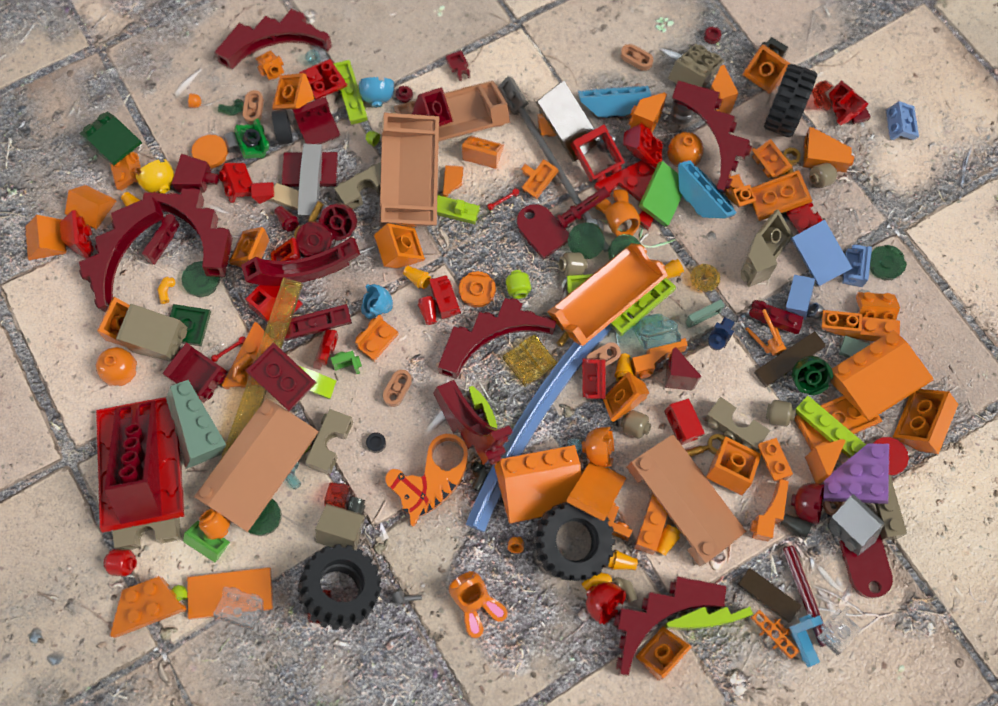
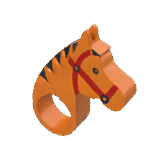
M442 434L430 443L425 473L422 477L415 475L405 476L399 469H391L385 477L388 487L401 498L402 511L410 515L412 527L416 525L420 516L435 510L448 499L464 477L467 469L468 450L465 442L457 435ZM445 441L457 443L464 452L461 463L455 468L450 469V471L441 470L433 461L435 448Z

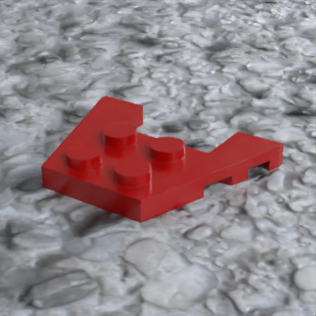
M641 160L597 182L594 188L598 191L605 186L610 194L617 186H620L641 202L655 169ZM643 210L639 214L640 225L649 230L654 218Z

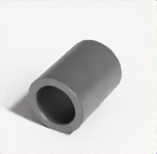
M235 132L225 134L224 138L228 151L231 153L238 152L240 146Z
M610 133L614 143L616 144V138L614 137V135ZM603 139L597 142V147L601 152L605 153L608 151Z

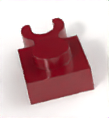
M462 50L445 56L452 73L457 72V79L460 82L462 81V74H466L468 79L470 78L468 62Z

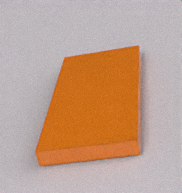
M844 396L820 405L853 434L882 422L879 415L868 421ZM799 415L795 416L794 420L811 451L817 446L830 443Z
M589 462L566 502L604 521L626 477L607 467L596 466Z
M270 567L187 577L189 620L273 610L272 574Z

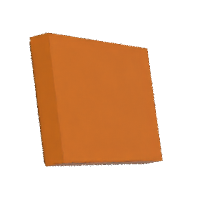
M799 170L751 188L756 202L751 204L758 221L769 218L776 209L783 213L812 202L810 193Z

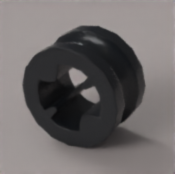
M247 129L242 141L248 147H255L259 143L260 134L254 129Z

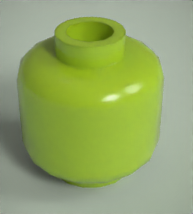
M514 270L507 276L505 282L508 294L514 297V299L527 297L531 291L528 274L521 272V270Z

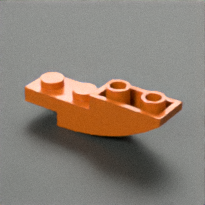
M823 310L821 329L841 336L875 342L893 330L900 335V320L862 317L860 313Z

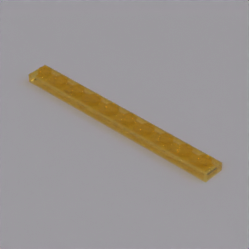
M283 278L255 360L273 342L280 349L282 348L303 287L301 282ZM249 376L221 459L263 404L267 391L251 376Z

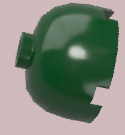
M811 355L798 360L791 374L797 389L802 393L812 396L827 390L830 380L833 379V371L829 364L822 358Z

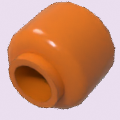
M208 509L200 516L199 528L209 539H222L228 534L230 521L213 509Z

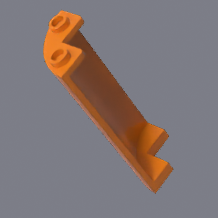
M631 243L547 312L554 321H557L556 324L562 331L568 332V336L574 342L584 346L668 276L665 266L661 261L649 259L646 254L647 250L643 245Z

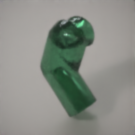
M236 99L232 106L219 104L218 112L234 116L243 111L244 102L241 99Z

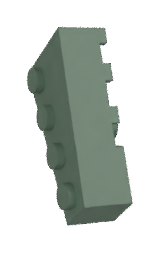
M189 380L170 386L166 400L171 418L175 424V433L179 439L180 451L185 461V469L221 455L226 443Z

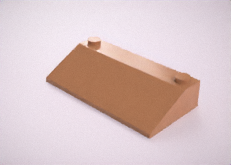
M494 80L444 93L453 122L439 127V141L510 123L507 102ZM416 100L393 106L395 113L412 114Z
M383 114L380 227H384L387 223L407 227L437 225L439 116Z
M266 398L194 497L208 508L215 510L230 522L248 532L316 437L318 430Z
M674 434L640 455L626 467L637 483H640L642 480L645 482L691 545L687 551L699 567L709 562L746 533V530Z

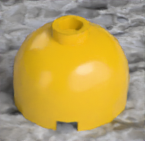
M164 159V162L155 160L140 169L142 173L139 176L136 174L137 182L145 191L149 193H167L172 186L174 170L169 161Z

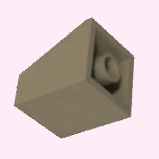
M130 304L116 339L133 353L172 361L180 351L182 340L186 337L188 327L178 319Z

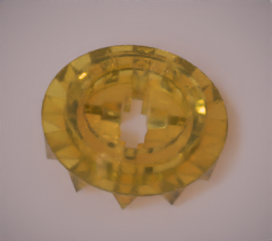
M709 264L696 266L690 276L692 286H695L698 291L701 290L705 293L713 291L720 283L718 270ZM704 273L706 278H709L706 284L703 279H700Z

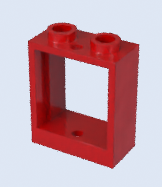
M605 124L570 144L590 182L594 180L599 182L606 178L605 174L609 172L614 174L622 169L621 166L625 163ZM601 136L615 164L594 175L580 147Z

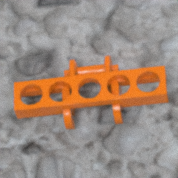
M760 609L751 617L762 630L759 635L762 636L766 633L776 643L772 647L773 650L778 647L789 659H792L799 652L785 636L790 634V628L786 629L780 623V618L778 620L774 619V623H772ZM758 614L763 618V622H759L756 619ZM773 630L778 631V638L772 637L771 633ZM784 641L786 646H781L780 644ZM787 647L794 651L792 655L787 652Z

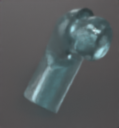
M298 462L286 477V481L294 490L302 484L295 476V469L299 466Z

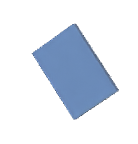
M825 220L791 238L810 274L815 278L817 286L852 269Z

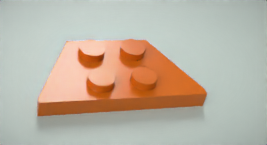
M254 322L222 384L224 389H230V387H262L246 370L274 341L257 322ZM248 354L253 361L243 370V374L246 375L245 381L238 383L232 378L233 366L240 358Z
M157 576L122 590L110 636L117 638L184 612L186 607L179 602L173 590L169 589L165 579Z

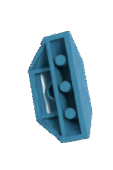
M648 86L582 90L578 91L580 101L598 117L608 118L613 115L624 117L631 114L634 105L638 106L641 99L650 97L651 91Z
M689 160L678 165L679 192L694 207L698 215L702 218L725 219L737 213L729 199L717 190V186L702 170L694 166L693 162Z

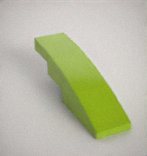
M703 607L666 623L664 627L670 630L713 628L753 615L750 607L731 614L728 607H725L708 615L706 608Z

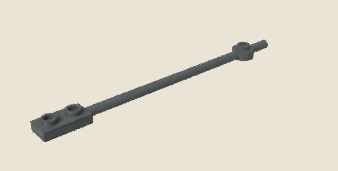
M507 76L498 86L499 91L514 115L520 113L549 163L558 168L557 176L574 204L578 205L582 202L525 110V107L529 104L513 77ZM588 211L582 215L586 222L584 226L585 234L588 237L596 238L604 253L608 252L611 248L602 235L604 230L603 223L598 219H592Z

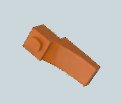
M686 338L649 346L646 355L633 357L631 360L633 375L641 379L650 377L654 372L655 366L668 358L673 348L676 347L680 352H685L688 346Z
M780 479L776 483L774 494L767 510L763 515H758L755 520H752L750 532H753V539L768 542L773 538L775 523L779 524L784 520L789 481Z

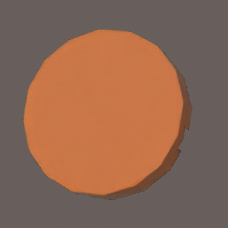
M217 135L202 136L196 140L192 147V156L206 161L211 169L222 165L229 153L226 142Z
M474 271L461 279L459 296L468 306L474 308L484 307L494 299L496 293L495 282L487 273Z

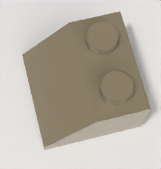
M760 232L756 234L741 269V278L749 287L768 280L778 264Z

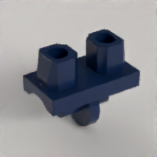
M724 317L721 324L718 322L715 324L708 338V344L711 349L717 351L726 347L734 333L731 330L735 323L734 321Z

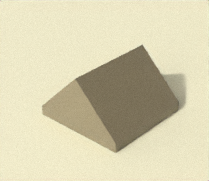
M778 209L773 212L758 231V233H761L775 260L790 242L791 238L794 237Z
M326 504L315 528L316 543L332 548L334 544H341V547L352 545V549L357 550L365 515Z

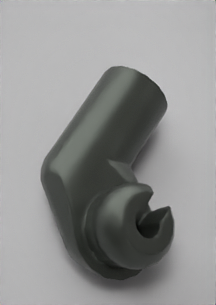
M475 461L471 464V470L476 479L471 488L480 492L488 474L484 465Z

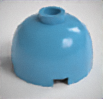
M368 77L359 81L360 96L365 102L370 103L372 107H382V104L387 103L393 95L394 81L392 79L384 78V81L379 80V77Z

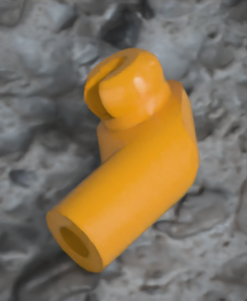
M164 277L157 288L160 304L169 303L167 291L169 287H174L175 285L173 277Z
M600 573L592 576L591 579L584 580L581 584L588 591L591 586H595L598 583L612 582V578L607 573Z

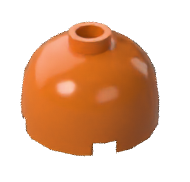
M692 132L676 134L669 143L667 156L676 167L680 163L689 160L696 166L701 161L704 152L703 143Z
M109 348L98 357L96 372L107 385L124 386L135 377L137 361L124 348Z
M598 427L591 430L586 436V441L582 442V452L586 453L587 459L596 466L611 467L614 458H610L612 451L614 452L613 432L609 431L611 427Z

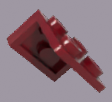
M326 97L315 99L298 109H292L306 144H322L340 137V131L331 114Z

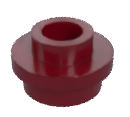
M400 86L395 92L396 98L402 103L409 102L413 97V91L408 86Z

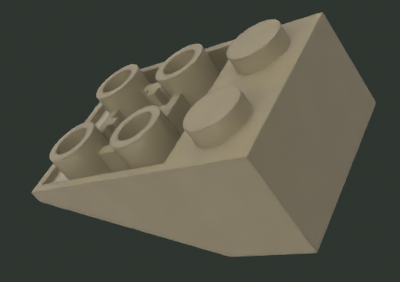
M695 44L675 61L668 79L676 84L679 80L705 88L725 60L718 54L706 50L704 46Z

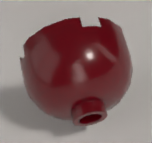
M343 203L330 204L322 210L321 217L319 218V222H322L330 229L333 239L336 241L345 240L353 234L357 227L356 213L350 206Z
M807 483L799 487L796 494H792L791 506L795 507V513L800 519L812 524L820 522L823 509L824 485Z

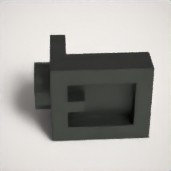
M770 37L767 42L764 41L762 43L782 58L785 57L789 48L773 37Z

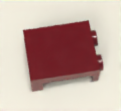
M186 342L162 374L177 384L189 380L199 399L205 403L206 400L213 396L215 388L223 383L228 372Z

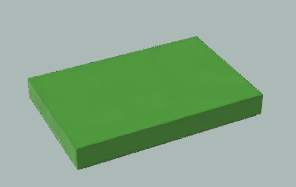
M659 162L638 206L664 227L669 226L682 197V194L679 192L678 173L665 162Z

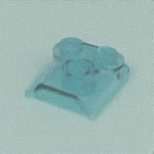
M659 313L643 317L632 327L644 350L681 341L678 324Z

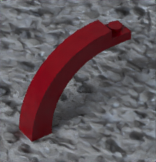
M350 237L333 248L310 257L288 261H272L254 257L242 264L241 267L245 281L248 283L264 286H283L308 282L333 274L349 266V261L361 254L355 238Z

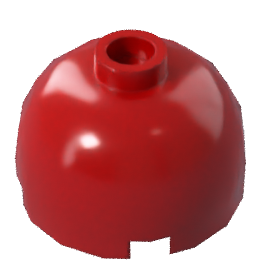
M607 581L591 586L586 594L588 596L586 609L589 615L599 624H607L615 617V613H618L619 610L616 609L618 604L623 605L626 591L618 585Z

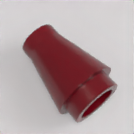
M278 206L274 210L283 230L292 232L298 227V218L283 206Z

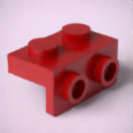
M224 163L219 172V179L223 183L224 192L228 196L229 202L234 203L237 197L251 196V184L253 183L245 163Z
M812 202L786 211L798 233L823 221L818 212L814 213L812 210L814 206Z

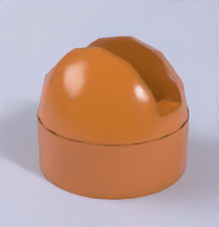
M189 93L188 106L190 108H198L202 103L201 97L197 94Z
M520 536L511 537L508 542V550L515 554L523 552V538Z

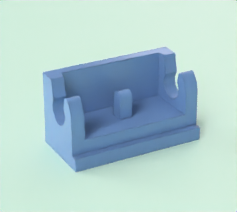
M852 245V249L846 250L845 256L852 269L843 273L842 284L863 287L869 279L871 246Z
M794 275L786 305L788 312L803 316V319L806 320L815 278Z

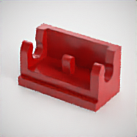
M448 276L429 279L430 288L441 319L461 314Z
M582 358V397L587 399L606 398V360L604 358Z
M689 398L672 403L664 410L675 437L681 445L695 441L698 437L705 434Z

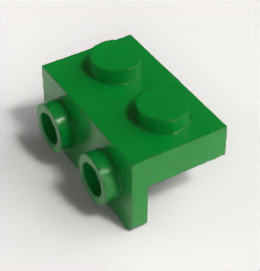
M255 119L253 125H235L234 131L243 158H264L267 150H269V141L265 138L264 127L259 119ZM247 129H254L259 132L260 140L257 146L248 147L243 143L242 138Z

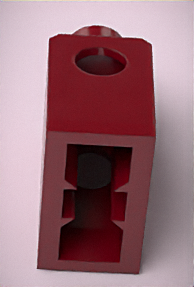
M181 154L171 184L177 193H181L182 188H195L204 193L207 190L208 183L218 184L219 175L212 173L206 161Z

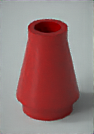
M433 296L420 298L418 300V307L425 320V324H436V301L433 299Z

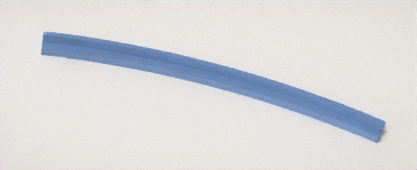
M610 325L605 327L584 346L576 342L571 345L540 386L514 426L513 433L508 438L509 441L503 445L506 453L501 457L502 459L522 455L541 421L564 387L582 365V358H585L588 353L592 352L613 329ZM495 464L492 466L466 522V526L484 533L501 496L494 468Z

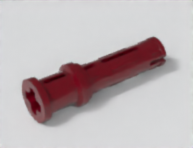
M603 186V188L578 205H571L569 210L562 215L558 214L557 217L563 227L567 229L569 224L575 220H580L585 212L610 197V194L605 186Z

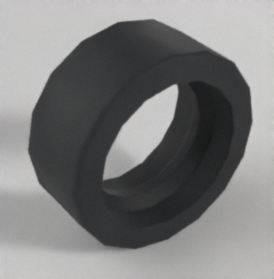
M286 109L272 111V122L278 144L293 143Z

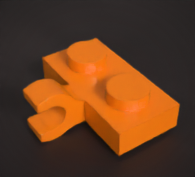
M544 159L535 170L524 164L521 168L522 173L529 178L522 186V189L535 199H538L559 172L558 168Z

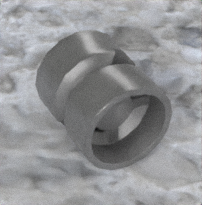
M673 102L670 117L676 124L684 125L692 120L694 112L685 106Z

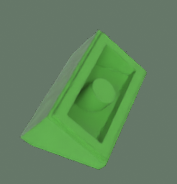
M198 520L184 533L183 538L184 543L213 562L220 558L230 544V541L225 538L209 539L199 528Z

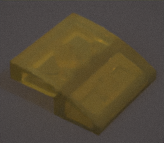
M536 335L520 342L518 347L507 352L502 357L524 387L542 377L558 363Z

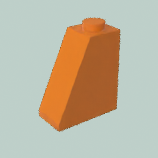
M809 127L804 138L803 167L813 168L822 163H830L838 172L846 173L849 166H852L854 162L852 148L813 127Z

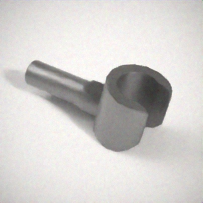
M398 591L392 594V599L395 605H401L409 601L422 600V595L404 597L403 592Z

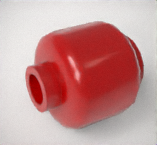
M113 549L105 556L103 565L111 576L124 577L129 576L136 568L137 559L131 550Z

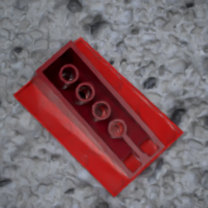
M166 397L96 410L99 524L101 532L104 533L111 530L114 531L184 517L180 443L175 433V424L171 418Z

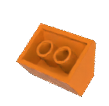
M917 390L909 396L893 438L920 452L939 454L958 407L957 401L949 391Z

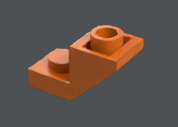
M739 174L731 176L730 178L733 179L731 187L725 191L727 198L737 207L755 203L756 199L751 186H744Z
M614 502L607 515L610 520L608 524L610 527L613 526V536L628 541L633 530L629 529V526L625 523H614L619 507L615 506L616 503Z

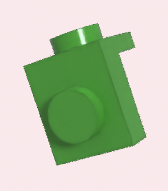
M353 350L346 353L339 352L334 357H330L335 371L354 365L356 374H360L359 367H362L359 356L355 357Z

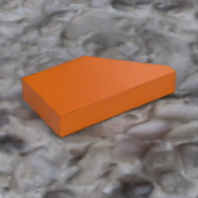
M445 166L443 197H448L452 191L462 186L463 166Z

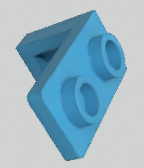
M811 614L799 618L800 623L790 627L792 638L797 643L801 658L808 668L820 663L806 631L823 624L820 615L812 618Z

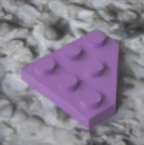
M867 444L831 473V476L824 481V501L846 502L854 494L863 503L888 504L889 444Z

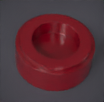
M713 26L708 27L704 33V40L709 44H717L722 36L721 30Z

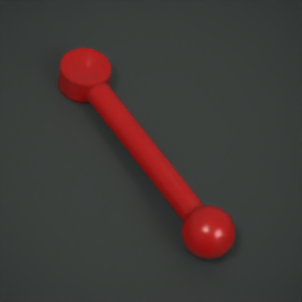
M515 188L507 196L493 204L489 203L487 209L493 210L495 206L512 196H518L519 189Z
M241 336L238 342L219 354L212 355L211 360L217 362L227 352L240 344L243 345L246 338Z

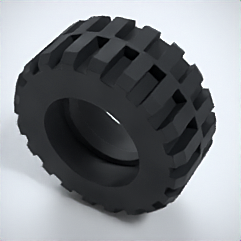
M788 64L764 123L766 130L785 137H792L818 76L815 71L795 64Z
M568 502L552 507V509L543 514V518L536 525L538 526L537 531H534L535 543H533L534 550H537L538 555L536 557L538 561L542 562V567L546 571L551 572V575L562 580H588L592 576L600 574L602 572L601 569L607 567L610 563L608 561L609 557H613L614 550H612V545H616V538H612L613 526L610 527L608 524L609 518L606 517L602 521ZM570 521L582 523L591 536L589 553L586 557L577 561L564 558L559 552L556 543L559 528Z
M334 544L332 549L330 546L323 547L321 553L317 551L312 555L311 559H308L300 576L297 592L300 593L298 596L299 603L304 604L302 610L305 614H311L310 620L314 623L317 620L321 622L320 626L323 628H327V625H330L332 630H339L340 626H343L346 630L351 628L353 624L357 626L362 623L363 619L367 618L381 593L380 584L382 581L381 576L377 575L379 571L377 565H372L373 559L369 555L364 556V551L359 548L357 551L352 549V545L341 547V544ZM331 572L344 573L355 581L358 595L352 601H334L323 592L320 584L321 578Z

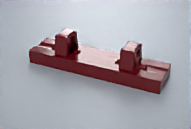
M344 304L272 324L276 341L280 343L352 324L348 305Z

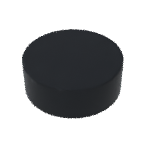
M377 432L370 434L366 439L367 448L372 453L382 452L386 447L385 437Z

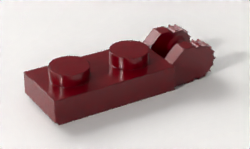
M167 214L161 220L162 225L155 231L151 241L144 247L142 255L152 265L156 264L179 228L180 224L175 220L176 218L173 214Z
M753 300L749 316L767 324L762 312L765 309L773 327L796 335L799 334L803 316L768 305L764 301Z

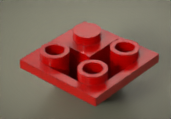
M331 59L299 72V74H306L315 99L322 98L347 87V83Z
M643 123L624 132L623 145L634 156L656 169L658 163L662 161V142L656 139L651 130L646 128Z
M72 210L60 222L61 240L68 248L87 259L91 257V252H93V245L89 238L92 235L90 226L85 223L83 216H80L76 210Z
M259 285L245 298L249 307L272 327V323L289 319L303 305L300 300L283 286Z

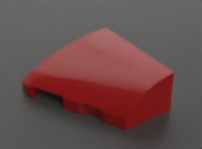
M842 80L828 93L833 103V111L836 113V121L840 126L853 119L869 105L866 100Z
M331 329L324 332L313 362L314 369L321 370L322 365L326 366L329 355L334 354L339 338L337 330Z

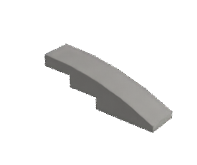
M303 144L298 196V215L310 216L319 199L322 144Z

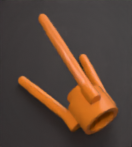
M763 309L762 312L773 335V338L767 341L768 345L766 346L748 327L745 330L765 350L766 354L771 352L772 356H775L785 351L786 347L781 339L778 328L773 327L767 311Z

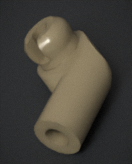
M620 577L612 580V583L626 591L629 603L638 600L634 587L629 580Z

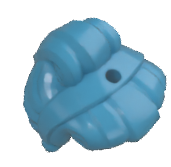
M366 284L367 293L363 296L362 314L371 320L382 313L390 312L393 308V299L389 291L377 284Z

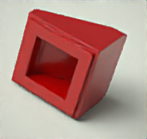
M274 183L251 184L252 198L259 204L273 198Z

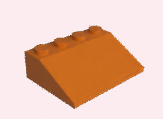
M893 330L833 367L831 384L870 421L932 382L934 378L907 341Z
M575 445L503 458L494 466L509 524L541 518L552 507L565 503L581 477V466Z

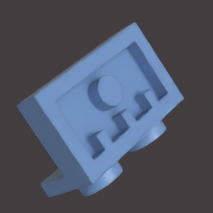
M898 101L886 109L891 140H895L900 136L912 140L919 137L914 106Z

